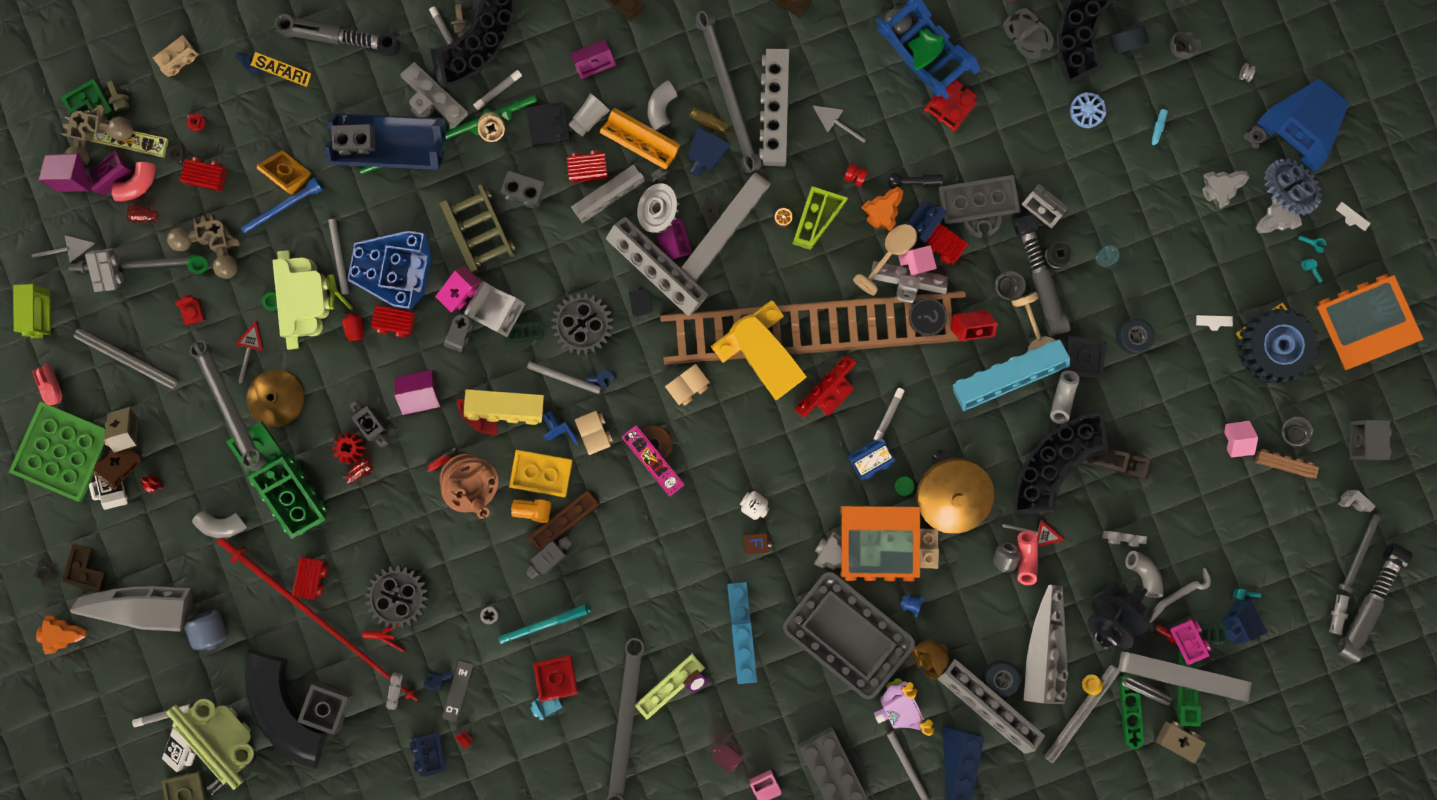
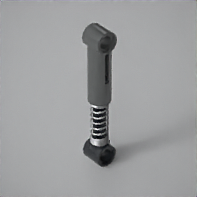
M281 14L275 20L276 29L287 38L297 37L341 45V43L349 45L352 43V45L357 44V46L362 45V47L370 46L373 49L384 52L388 56H394L400 50L399 41L390 32H384L380 35H369V33L349 31L339 25L294 18L288 14ZM290 23L289 28L284 29V25ZM388 41H393L390 47H385Z
M1033 213L1013 219L1014 230L1017 236L1022 238L1023 244H1026V253L1029 254L1028 259L1031 260L1029 263L1032 264L1031 268L1033 269L1031 276L1045 317L1047 333L1052 337L1070 331L1068 318L1063 313L1050 269H1047V266L1044 265L1043 262L1045 260H1042L1043 255H1041V250H1039L1040 245L1037 244L1038 240L1036 241V232L1038 231L1036 218Z
M1394 542L1387 546L1383 554V559H1385L1384 570L1380 571L1381 575L1378 576L1379 580H1376L1377 584L1373 585L1374 590H1371L1372 593H1369V596H1365L1346 636L1337 644L1336 653L1353 663L1361 660L1365 652L1364 645L1385 606L1383 603L1385 601L1384 596L1387 595L1386 592L1387 590L1389 591V586H1392L1391 582L1394 581V576H1397L1395 574L1398 573L1400 568L1403 569L1410 563L1413 555L1411 551Z

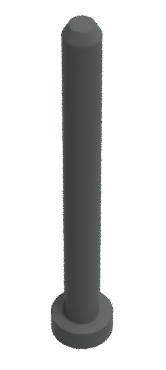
M1373 514L1344 584H1340L1338 587L1343 592L1352 594L1354 590L1351 587L1381 517L1379 514Z

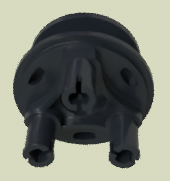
M1109 582L1104 592L1093 600L1092 609L1095 615L1089 617L1087 626L1094 635V641L1099 646L1107 650L1113 647L1129 649L1135 642L1134 636L1143 635L1147 631L1148 622L1143 615L1146 611V606L1141 603L1147 593L1146 588L1142 591L1144 586L1137 584L1131 596L1124 600L1115 596L1119 586Z

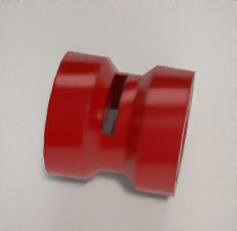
M851 162L843 180L847 182L852 181L856 186L861 187L868 169L858 168L856 164Z

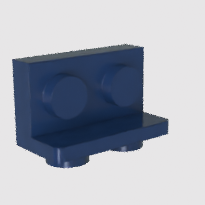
M923 200L906 225H911L916 230L918 242L926 243L947 214V211L943 207L933 206L927 200Z
M439 732L411 737L410 750L415 755V762H413L415 773L425 777L446 771Z

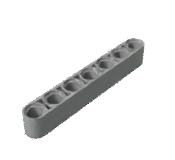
M757 172L750 177L681 269L695 282L699 280L769 188L771 183Z
M1121 652L1118 666V671L1249 702L1252 682L1133 653Z

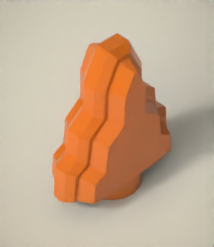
M900 187L889 190L885 196H877L873 201L868 200L861 207L868 215L867 222L876 229L882 226L891 231L896 224L897 206L902 201L903 190Z
M45 615L42 627H39L36 632L37 642L42 643L45 654L57 653L58 649L66 648L69 643L78 642L87 637L86 629L78 625H69L66 620H58L57 616Z

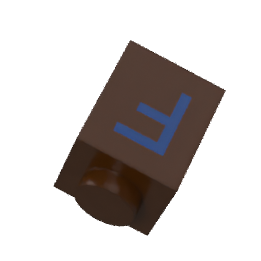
M767 533L743 535L745 555L769 553L768 548H772L771 537H767Z

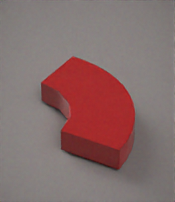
M465 399L457 400L461 416L472 428L481 433L498 435V422H490L484 418H479V420L467 419L468 417H464Z

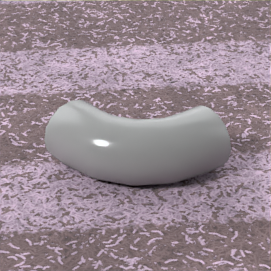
M669 80L653 91L648 102L647 115L652 128L657 132L671 123L666 113V107L672 99L677 97V93Z
M1063 371L1060 375L1050 413V418L1055 423L1063 424L1069 421L1080 380L1078 374L1073 371Z
M208 510L198 513L192 520L195 527L203 534L214 538L232 537L247 528L236 512L228 518L217 519Z
M1137 551L1129 552L1125 561L1126 567L1140 575L1144 586L1143 589H1147L1145 596L1163 597V581L1158 567L1144 554Z

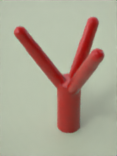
M392 626L381 631H363V638L380 639L401 652L405 651L404 648L389 640L394 639V635L385 634L393 630Z

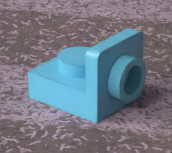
M539 698L531 703L532 713L536 718L539 717L540 720L563 707L559 699L541 703Z

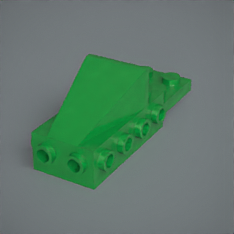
M262 420L248 427L247 430L257 451L265 457V463L260 470L252 472L245 468L248 473V480L259 492L261 500L269 506L271 514L278 519L283 531L292 539L297 535L304 534L313 526L323 523L326 519L327 507L322 500L319 501L316 497L317 492L312 485L309 486L306 482V476L302 471L299 460L297 458L294 459L290 453L287 454L285 450L281 449ZM232 436L226 440V443L242 464L243 456ZM258 455L252 457L253 461L256 462Z

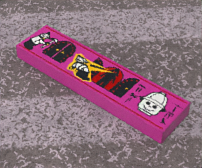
M637 425L621 437L669 497L685 485Z

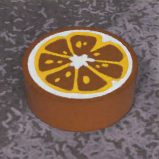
M782 207L776 210L774 214L776 225L787 227L792 223L793 214L790 209Z

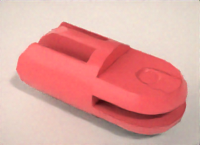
M46 363L33 370L32 373L43 401L48 405L54 406L62 401L63 395L52 365Z

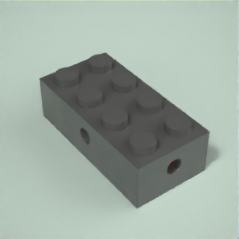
M832 727L797 744L824 800H868Z

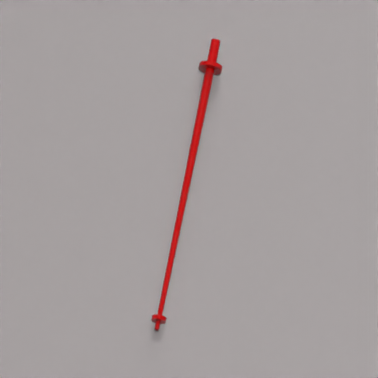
M225 538L218 539L217 543L233 555L231 558L232 563L240 560L388 680H391V675L297 597L292 596L291 592L245 555L247 551L245 546L238 549ZM401 684L400 689L407 694L405 698L408 700L411 697L417 701L418 698L414 695L415 690L409 691Z

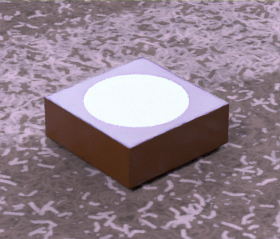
M695 670L683 681V684L695 694L709 681L701 672Z

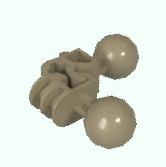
M98 105L93 110L75 111L71 116H64L69 120V123L63 124V127L67 129V134L61 133V135L74 138L73 146L69 147L64 154L80 153L84 168L90 161V154L85 149L86 141L93 140V132L105 133L107 131L113 139L118 141H125L133 134V125L128 119L115 117L112 120H107V117L104 116L106 110L104 105Z
M214 213L210 215V219L205 215L201 216V221L194 217L195 230L188 231L184 228L170 230L167 235V243L171 249L185 251L189 249L192 242L196 241L202 245L209 244L210 249L217 254V258L213 262L215 274L222 279H229L235 276L238 271V264L232 256H229L228 250L232 249L231 247L239 246L240 241L230 234L228 228L217 220Z

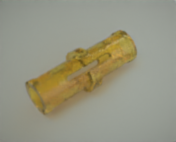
M696 106L689 116L704 124V127H710L722 135L728 127V123L714 117L712 113L708 114L698 109Z

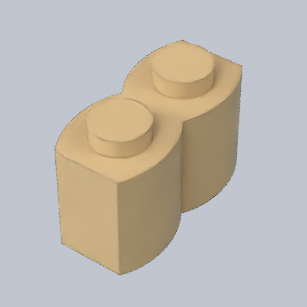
M695 364L665 387L678 405L683 404L685 406L693 400L692 396L695 393L701 394L709 388L707 384L710 382Z
M597 411L575 419L589 455L611 447L610 442H613L609 431L605 432L603 425L606 423L602 413L598 414Z

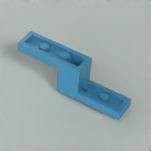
M747 582L730 583L727 585L737 683L757 682Z

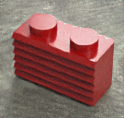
M597 150L591 151L590 155L572 153L571 157H567L570 183L608 179L605 153Z
M192 157V160H184L185 163L183 164L184 167L180 178L181 182L195 187L223 192L228 171L222 167L223 164L214 161L207 164L204 163L203 159Z
M940 223L926 243L922 242L925 244L924 247L931 245L932 253L935 252L940 255L939 259L947 265L949 263L953 265L969 245Z
M375 305L371 327L376 329V333L387 335L388 332H394L395 336L406 338L407 335L412 336L416 313Z
M986 310L975 311L974 313L968 312L967 314L958 313L953 315L950 330L960 339V342L995 336L998 323Z
M306 556L300 557L292 596L316 600L323 595L324 585L322 582L323 578L327 576L329 568L326 565V560Z

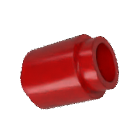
M356 313L344 315L345 319H342L345 336L349 342L364 339L363 334H365L361 316H357Z

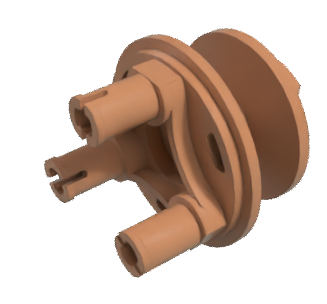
M471 454L455 456L444 465L440 473L442 497L450 508L459 512H476L480 519H484V516L488 517L490 514L486 505L493 499L498 488L497 472L489 462Z

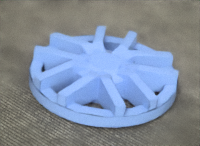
M1085 92L1078 95L1070 106L1072 120L1083 128H1093L1099 125L1106 115L1105 101L1098 94ZM1088 96L1094 97L1091 102ZM1081 97L1085 98L1086 103H1083ZM1097 99L1100 103L1095 106L1093 102ZM1076 101H1078L1080 106H1074ZM1073 110H1080V113L1074 114ZM1095 113L1101 114V118L1096 116ZM1082 116L1081 122L1076 117ZM1085 118H1088V124H1084ZM1092 118L1095 119L1097 122L1092 124Z

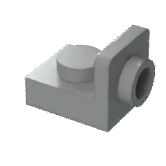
M1359 490L1346 491L1341 496L1342 500L1338 503L1341 507H1349L1352 504L1360 512H1371L1376 507Z

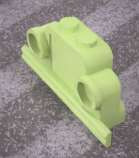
M289 250L278 251V259L273 260L280 336L286 338L287 350L299 349L298 337L317 336L323 330L321 319L328 316L330 309V298L327 295L329 281L324 275L317 272V265L312 260L306 258L290 259Z
M200 699L185 713L177 705H174L166 712L174 721L172 727L223 785L227 782L235 790L244 782L237 773L250 763L254 756L253 748L247 744L251 737L249 733L251 730L246 723H241L237 719L238 715L232 708L228 709L226 706L215 708L210 700Z

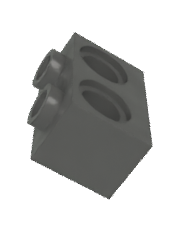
M370 124L332 126V149L339 152L340 155H350L351 152L370 154V151H376L375 128ZM347 136V143L342 145V139ZM363 136H366V142L364 144H360V139Z
M507 171L501 194L505 196L504 199L515 203L518 200L523 202L522 205L526 207H539L546 185L542 181ZM517 184L519 187L517 191L510 192V186ZM530 190L537 191L536 196L533 198L527 197V193Z

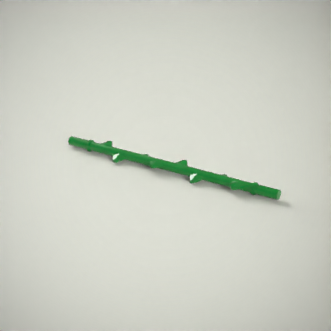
M532 95L518 102L515 101V103L493 113H497L509 121L511 120L512 112L520 111L521 108L536 103L537 100ZM485 108L483 110V115L485 113H489L492 111H490L488 108ZM480 117L463 125L458 124L455 127L450 124V129L446 131V140L468 130L475 135H479L478 121ZM362 166L359 167V170L363 175L382 167Z

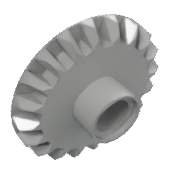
M659 183L650 186L643 193L638 203L637 216L640 225L646 231L661 233L662 230H667V227L672 225V220L676 219V212H679L677 210L679 205L677 202L678 196L675 194V190L666 184Z

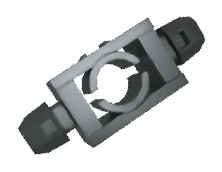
M358 400L352 402L350 408L353 413L357 414L351 418L367 440L374 441L376 439L375 442L380 447H385L389 444L386 434L383 435L388 429L374 410L369 406L363 408L364 405ZM363 418L372 419L374 429H368L366 427L367 420Z
M564 537L559 541V544L556 541L550 542L531 559L534 566L532 565L526 574L531 579L540 575L539 572L543 575L548 574L568 556L564 550L570 548L572 541L568 537Z

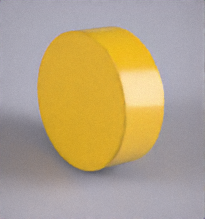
M1088 675L1082 681V688L1089 695H1097L1103 689V682L1096 675Z

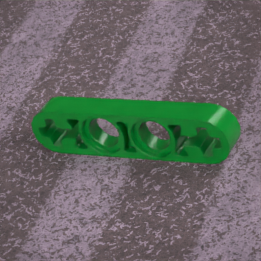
M1123 673L1119 677L1124 742L1132 749H1139L1144 744L1140 693L1136 691L1125 692L1129 688L1121 683L1125 675L1137 680L1138 678L1136 675ZM1130 695L1134 696V705L1127 706L1126 698ZM1130 715L1137 717L1135 725L1131 726L1128 724L1127 719ZM1128 729H1138V731H1134V736L1138 738L1135 744L1130 742V739L1133 738V732L1128 731Z

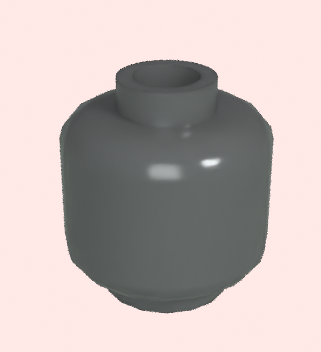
M1008 542L1003 543L996 548L993 564L1001 572L1013 571L1018 566L1021 553L1016 545Z

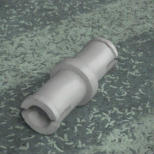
M1336 595L1334 611H1331L1333 617L1329 630L1330 633L1342 635L1344 621L1348 617L1346 611L1350 597Z

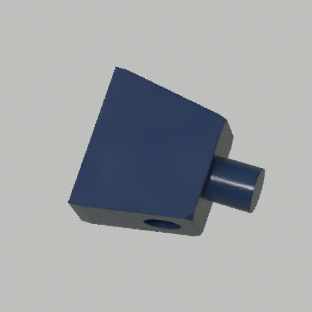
M698 127L688 154V160L694 163L689 172L697 177H700L703 169L712 172L729 151L730 144Z
M1251 599L1234 603L1223 618V623L1227 629L1225 636L1235 644L1249 642L1268 633Z

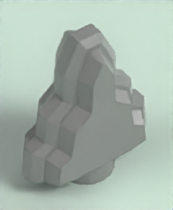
M1213 171L1204 174L1205 187H1203V194L1208 201L1213 200L1221 209L1230 203V199L1236 195L1237 189L1244 186L1250 177L1247 171H1235L1231 174L1224 171L1220 173Z
M1272 199V205L1267 208V215L1260 219L1256 230L1259 234L1270 233L1275 229L1283 231L1290 228L1293 230L1302 225L1299 215H1296L1295 211L1290 213L1288 208L1283 210V205H1277L1278 200Z
M833 532L828 540L821 539L815 549L818 556L814 565L821 568L829 567L833 570L841 568L842 537L836 532ZM849 554V571L857 572L860 565L855 557Z

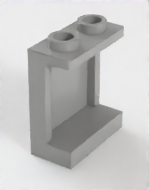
M482 281L477 287V293L467 305L464 315L508 337L525 303Z

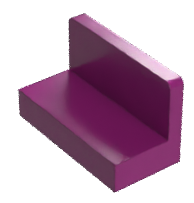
M605 40L570 54L580 79L616 66Z
M683 219L672 220V225L667 227V230H662L661 233L656 232L660 249L672 261L692 255Z

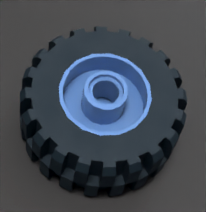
M1284 308L1270 310L1254 316L1252 320L1245 324L1246 328L1241 330L1239 335L1242 336V339L1238 340L1237 346H1241L1238 356L1243 357L1244 361L1241 362L1243 367L1249 368L1247 372L1251 376L1257 375L1256 379L1260 381L1266 380L1267 383L1293 381L1299 379V376L1307 374L1308 369L1312 368L1315 364L1313 359L1318 358L1319 352L1316 351V347H1320V342L1316 341L1315 338L1318 333L1316 330H1312L1313 324L1311 321H1305V316L1301 313L1295 315L1296 312L1294 310H1285Z

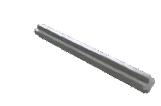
M82 329L75 331L74 338L169 388L174 389L177 386L178 380Z
M1113 665L1108 667L1100 678L1103 682L1102 691L1097 695L1087 696L1044 755L1049 762L1054 763L1120 673L1118 668Z

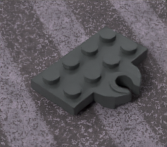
M1014 175L938 187L940 205L947 211L943 218L944 225L963 222L966 231L977 238H982L979 224L983 223L988 226L987 236L989 237L999 229L1002 223V216L1020 213Z

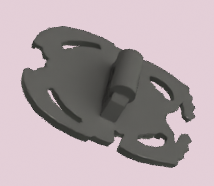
M1027 8L1015 11L1016 15L1020 14L1018 21H1010L1011 16H1008L1006 21H1004L1002 26L1006 35L1011 40L1016 37L1013 43L1023 56L1029 59H1038L1041 57L1042 49L1050 51L1053 47L1054 39L1051 32L1040 21L1036 24L1038 21L1037 16ZM1023 15H1028L1031 17V20L1024 18ZM1010 24H1012V26H1013V33L1010 32V29H1009V25H1010ZM1045 32H1046V34H1047V36H1048V42H1046V40H1045V39H1046Z

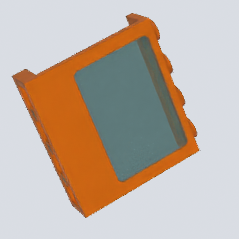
M1384 274L1376 278L1377 282L1369 284L1367 281L1357 285V290L1350 292L1348 289L1337 294L1338 298L1333 300L1330 297L1323 299L1315 307L1319 311L1335 346L1343 370L1351 369L1424 340L1395 275L1388 276V274Z
M840 506V514H842L841 577H845L846 581H856V577H864V581H876V577H884V581H895V577H903V581H915V578H920V507Z

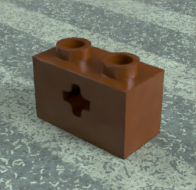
M130 448L118 452H113L111 449L106 458L100 459L95 464L93 471L97 478L114 490L142 462L140 456Z

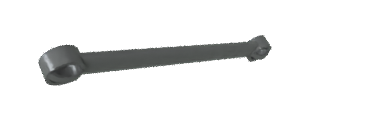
M700 11L696 16V25L700 30H703L742 151V168L747 173L757 172L761 168V159L758 154L754 153L714 30L715 16L711 11ZM705 16H706V19H707V24H706V25H705V23H704V17H705ZM750 158H751L752 161H753V167H752V168H751V166H750Z
M198 340L190 347V355L197 360L243 456L242 465L252 472L258 471L263 467L265 457L255 447L212 358L211 346L203 340ZM258 455L256 462H254L252 457Z
M638 637L630 638L625 645L626 660L609 793L606 800H609L612 796H614V800H618V797L621 800H625L624 790L642 653L645 649L644 642ZM634 640L633 652L631 654L628 650V644ZM639 641L642 649L639 654H636Z

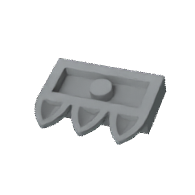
M1103 531V538L1109 539L1108 543L1120 544V541L1128 542L1127 546L1139 547L1140 544H1146L1147 536Z

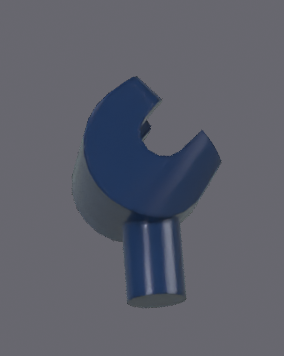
M238 52L235 58L242 62V65L250 74L259 75L263 73V70L251 66L254 54L246 56Z
M602 370L597 375H588L587 381L599 383L603 388H607L609 384L606 379L609 378L611 381H614L617 376L611 370Z
M430 670L428 674L433 680H425L424 687L430 691H437L441 688L443 680L452 677L450 670L440 674Z

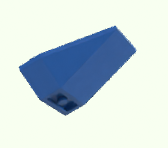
M1318 79L1268 109L1256 124L1270 136L1278 133L1304 155L1300 161L1316 172L1330 154L1349 102L1321 79Z
M405 231L354 243L347 280L391 306L412 309L425 294L432 258L426 234Z

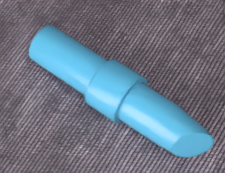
M1165 109L1160 110L1158 120L1155 123L1152 145L1159 142L1161 133L1164 130V123L1168 113Z

